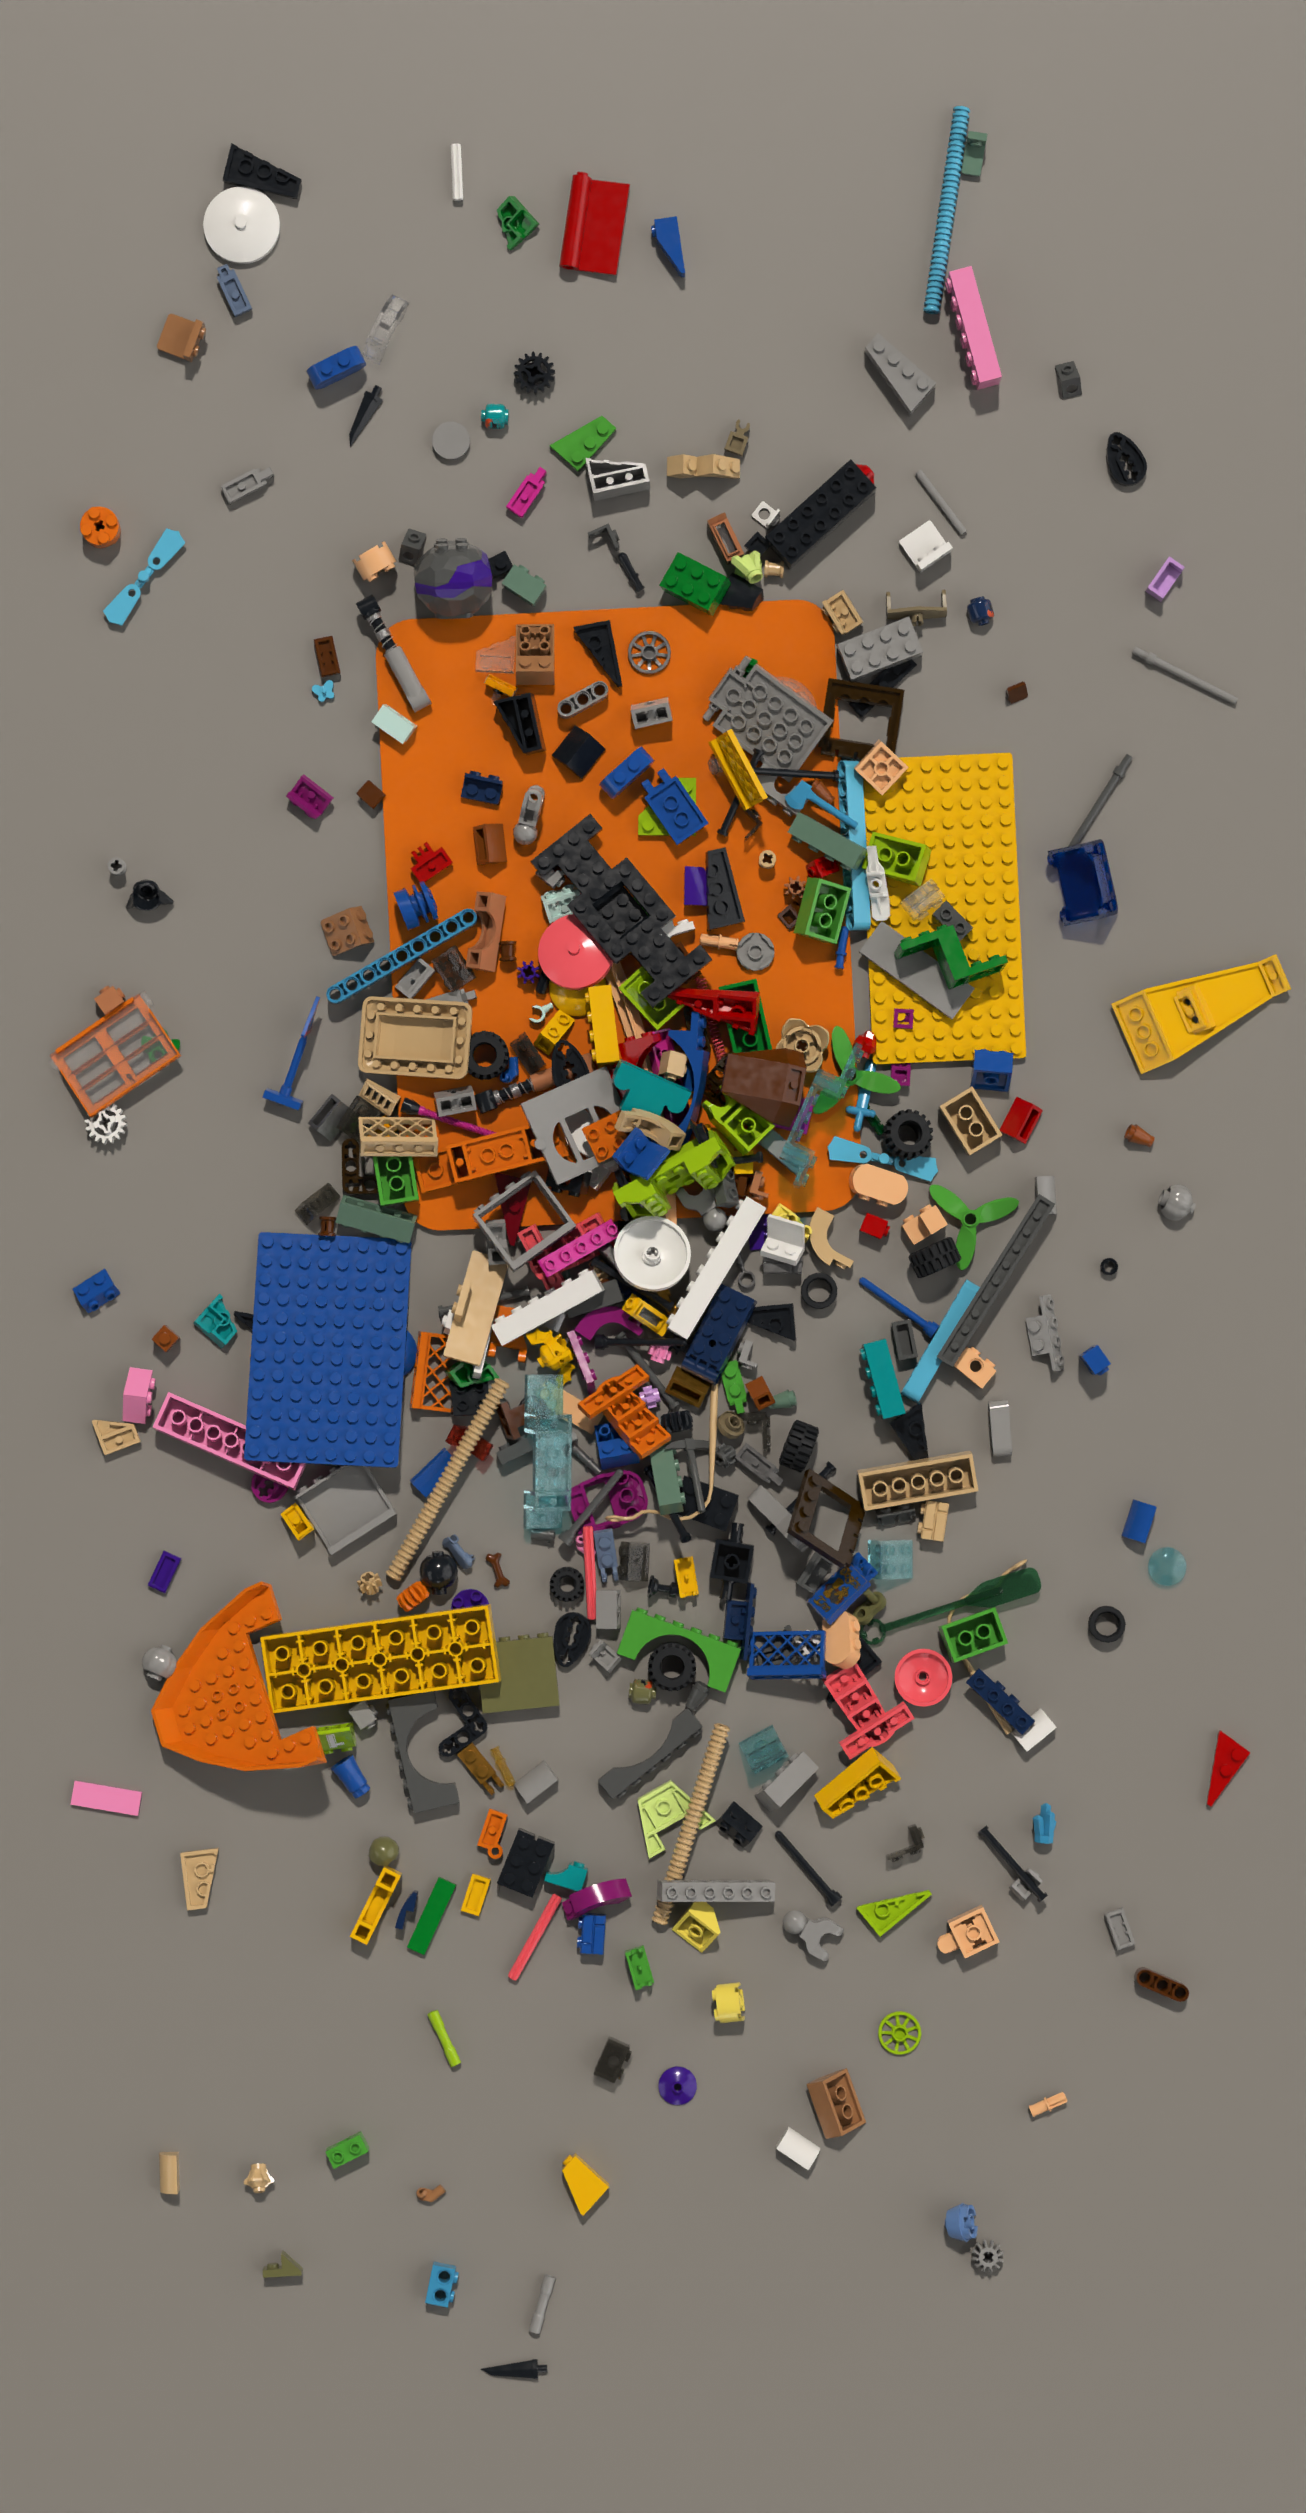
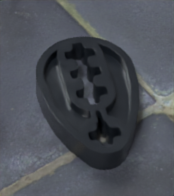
M1120 432L1112 433L1108 438L1106 448L1107 463L1111 476L1120 485H1136L1146 474V459L1131 439ZM1113 437L1121 439L1119 443L1120 446H1117V444H1112V441L1114 440ZM1121 454L1129 456L1127 463L1133 465L1131 472L1137 474L1135 481L1132 478L1128 479L1130 473L1128 470L1123 469L1126 465L1124 461L1119 460L1122 457Z
M567 1040L558 1041L552 1054V1075L556 1087L571 1082L570 1079H566V1076L569 1075L568 1070L563 1069L566 1066V1062L574 1064L572 1073L577 1074L574 1080L589 1074L587 1064L582 1055ZM562 1043L565 1046H569V1049L566 1050L567 1058H565L562 1051L558 1052V1048L561 1047L560 1044Z
M566 1613L556 1623L553 1643L554 1652L559 1665L562 1667L572 1665L584 1652L589 1642L591 1625L589 1620L581 1613ZM578 1616L581 1624L576 1625V1629L579 1630L573 1636L576 1642L568 1645L565 1637L570 1636L568 1628H572L573 1625L570 1619ZM567 1649H569L568 1657L571 1658V1661H567L564 1664L560 1656H564Z

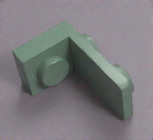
M968 131L962 174L977 177L981 175L987 133Z

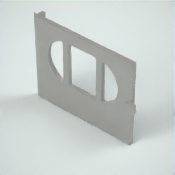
M606 1066L600 1067L598 1070L520 1104L536 1138L534 1141L535 1148L541 1150L556 1185L614 1160L611 1157L598 1163L595 1156L583 1160L565 1121L566 1117L584 1109L588 1110L593 1123L598 1121L599 1118L594 1106L605 1109L610 1115L620 1110L619 1105L622 1100ZM557 1123L562 1128L576 1163L564 1159L554 1146L553 1132Z

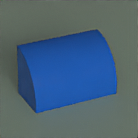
M1133 1499L1121 1536L1146 1543L1157 1507Z

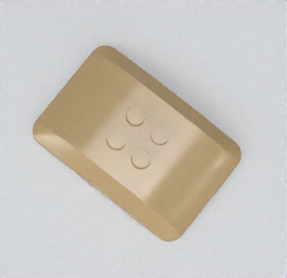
M375 996L366 998L362 1005L358 1054L359 1069L362 1072L373 1074L446 1079L464 1078L467 1075L469 1064L472 1007L468 1003Z

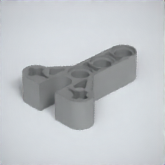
M760 1484L748 1497L749 1501L790 1543L804 1552L808 1546L787 1533L792 1514Z

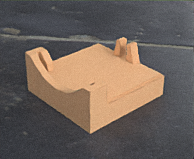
M879 739L869 753L854 767L881 795L909 768Z

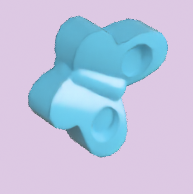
M331 680L326 681L323 686H312V691L318 695L320 702H324L326 698L333 699L335 696L332 692L334 684Z

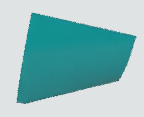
M218 1294L193 1324L222 1349L236 1334L237 1330L234 1323L230 1320L229 1311L226 1310L223 1304L222 1295Z

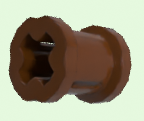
M500 941L501 958H499V961H517L514 948L516 941Z
M319 1216L321 1230L318 1235L335 1236L334 1221H336V1217Z

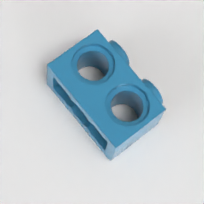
M433 2262L425 2303L447 2308L449 2302L453 2303L455 2291H451L452 2284H457L459 2272H455L456 2266ZM446 2271L450 2277L446 2280L441 2279L439 2273ZM438 2290H443L446 2296L440 2299L435 2293Z

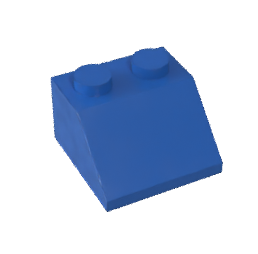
M986 1049L975 1050L970 1087L973 1086L974 1089L1008 1092L1012 1077L1013 1053L988 1051Z

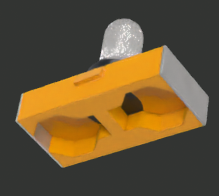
M491 674L487 676L484 682L493 687L494 693L490 699L492 705H495L493 701L499 700L500 694L513 697L518 689Z

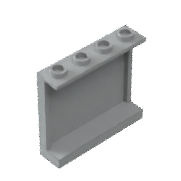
M336 1465L328 1470L330 1472L328 1476L323 1477L321 1475L313 1480L314 1484L309 1488L305 1485L296 1491L298 1495L295 1496V1499L298 1500L331 1555L397 1514L368 1467L345 1465L340 1467Z

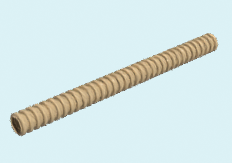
M714 1724L715 1729H712L713 1735H710L711 1741H708L709 1746L706 1747L707 1752L704 1754L706 1757L702 1760L704 1763L701 1764L702 1769H699L700 1775H697L698 1780L695 1782L697 1785L693 1788L695 1791L691 1794L693 1797L690 1798L691 1803L688 1804L689 1809L686 1810L687 1814L684 1816L686 1819L682 1822L684 1825L681 1826L682 1831L679 1832L680 1837L677 1838L678 1843L675 1844L676 1848L673 1850L675 1853L671 1856L673 1859L670 1860L671 1865L668 1866L669 1871L666 1872L667 1877L664 1880H680L683 1878L682 1874L685 1872L683 1869L687 1866L685 1862H688L687 1857L690 1856L689 1851L692 1850L691 1845L694 1844L693 1840L696 1838L694 1835L697 1834L696 1828H699L698 1823L701 1822L700 1817L703 1816L702 1811L705 1810L704 1806H706L705 1800H708L707 1794H710L709 1789L712 1788L711 1783L714 1782L713 1777L716 1776L714 1772L717 1771L716 1766H719L718 1760H721L720 1755L723 1754L722 1749L725 1748L723 1744L726 1743L727 1740L725 1738L728 1737L727 1732L730 1731V1728L726 1725ZM657 1900L658 1905L655 1906L656 1910L653 1912L654 1916L651 1919L655 1923L667 1925V1919L670 1918L669 1913L672 1912L671 1908H673L674 1904L673 1902Z

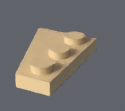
M219 1848L180 1853L187 1910L207 1908Z

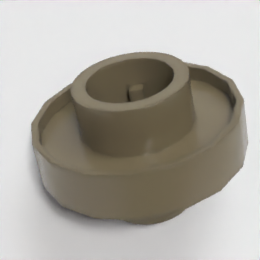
M726 1411L718 1417L717 1427L725 1437L736 1439L744 1432V1422L737 1413Z

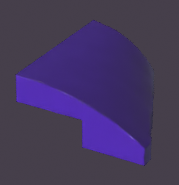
M685 866L684 905L707 906L706 871L703 867Z

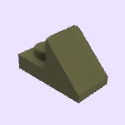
M284 2250L281 2252L282 2265H279V2263H268L263 2268V2278L302 2276L303 2268Z

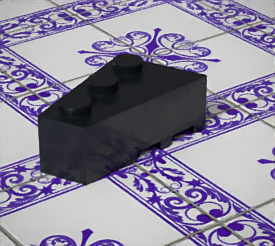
M526 693L493 701L524 754L531 755L546 751L534 694Z

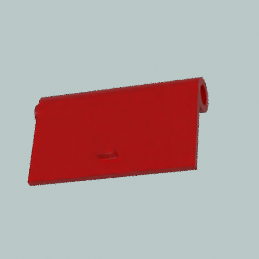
M577 172L576 175H573L559 267L575 271L617 275L630 184L592 180V178L588 177V173Z

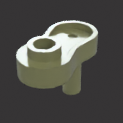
M869 1588L863 1593L867 1599L852 1614L862 1626L870 1623L872 1618L884 1609L887 1603L882 1593L872 1592Z

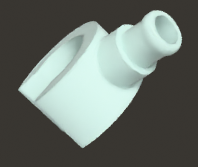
M550 1002L542 1007L539 1005L532 1006L542 1011V1017L538 1020L529 1019L534 1023L542 1022L545 1018V1013L554 1008L552 1003Z

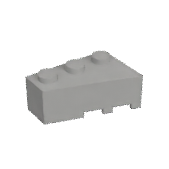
M804 1751L799 1754L795 1752L788 1759L789 1763L785 1767L782 1765L774 1773L775 1776L772 1779H768L761 1786L762 1789L754 1795L769 1812L780 1808L819 1769Z

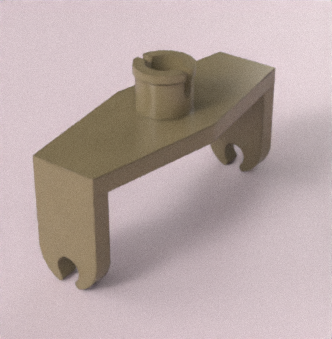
M944 589L941 592L942 607L916 606L891 609L890 592H886L887 619L901 620L910 617L913 626H916L917 621L918 626H922L924 624L923 619L946 617V590Z

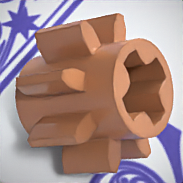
M799 876L796 880L789 877L790 884H784L788 888L785 895L790 893L792 900L795 896H799L802 899L801 892L805 890L803 885L806 884V881H799ZM795 883H797L798 887L801 888V890H797L796 893L793 892V888H790V886H794Z

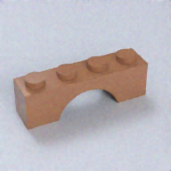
M477 891L474 911L480 917L482 930L478 942L473 947L468 948L466 968L495 972L506 896Z

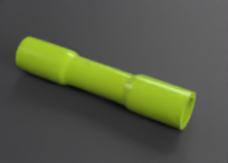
M438 2009L428 2013L429 2020L439 2037L450 2067L460 2064V2058L450 2041Z

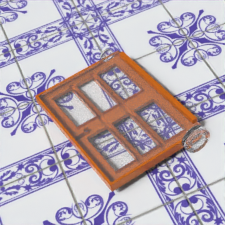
M145 990L122 1003L57 1048L50 1055L52 1059L49 1060V1063L54 1070H60L91 1118L181 1057V1054L151 1011L155 1004Z

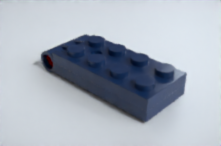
M721 1284L686 1353L681 1369L716 1385L757 1301ZM712 1341H716V1345L714 1347H711Z

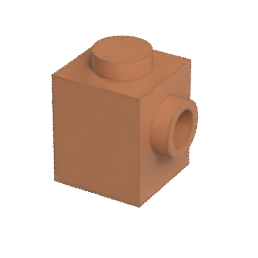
M106 986L99 991L100 995L94 998L103 1013L107 1015L124 1003L123 998L126 996L120 988L116 989L114 986Z

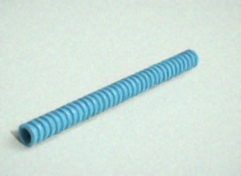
M964 106L953 108L955 113H953L952 117L954 119L951 121L953 124L951 125L952 130L950 131L951 136L949 137L950 142L947 149L949 154L946 155L948 160L945 161L947 166L944 168L946 172H944L945 177L943 178L944 183L942 184L943 189L940 196L942 201L939 202L941 207L938 208L940 213H938L937 217L939 219L936 221L938 225H936L937 230L935 231L936 236L934 237L935 242L932 249L934 254L931 255L933 260L930 261L932 266L929 268L931 272H929L930 278H928L929 283L927 284L928 289L925 296L927 301L924 302L926 307L923 308V311L929 314L940 313L939 307H941L940 302L942 301L940 296L943 295L941 290L944 289L942 284L945 282L943 278L946 276L944 272H946L945 266H947L946 260H948L947 255L950 248L948 243L951 242L949 237L952 236L950 231L953 229L951 225H953L952 219H954L953 213H955L954 207H956L955 202L957 201L955 196L958 195L956 190L959 189L957 184L960 182L958 178L961 176L959 172H961L960 166H962L961 160H963L962 155L964 154L962 149L965 148L963 143L966 142L964 137L967 136L965 131L968 129L966 125H968L967 119H969L968 113H970V109Z

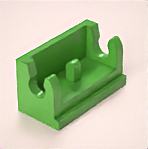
M644 1945L625 1950L635 1989L639 1990L644 1986H651L654 1983Z

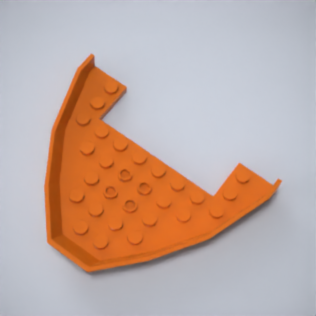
M261 1581L245 1588L200 1628L176 1663L174 1673L167 1678L151 1709L162 1747L199 1762L241 1771L301 1768L327 1763L315 1726L306 1728L283 1739L280 1736L249 1636L251 1633L282 1620L271 1584Z

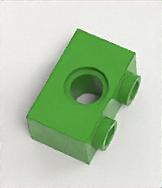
M360 2131L327 2147L325 2153L333 2169L367 2153L369 2146Z

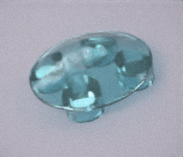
M1160 1548L1149 1559V1574L1158 1584L1165 1586L1174 1585L1181 1581L1186 1573V1560L1174 1548Z

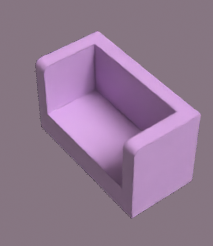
M1169 556L1145 592L1161 602L1185 567Z

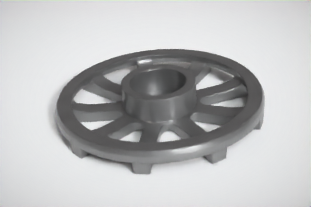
M654 631L639 633L632 639L628 647V658L631 665L637 671L644 674L660 672L667 666L671 657V649L667 639ZM645 635H654L651 644L647 643ZM641 636L645 644L644 647L635 643ZM657 636H658V637H660L664 642H663L662 644L658 645L657 647H655V646H654V643H655L656 638H657ZM666 645L668 653H659L658 649ZM632 646L637 647L641 652L631 654ZM642 656L641 661L636 665L632 658ZM657 656L667 657L663 665L657 660ZM645 660L648 661V670L639 668ZM652 660L659 666L658 669L651 670Z

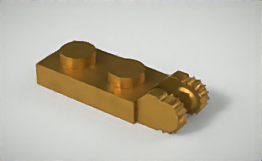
M473 1742L457 1754L478 1782L483 1784L491 1795L495 1792L486 1781L492 1776L498 1786L501 1788L504 1786V1783L496 1775V1771Z

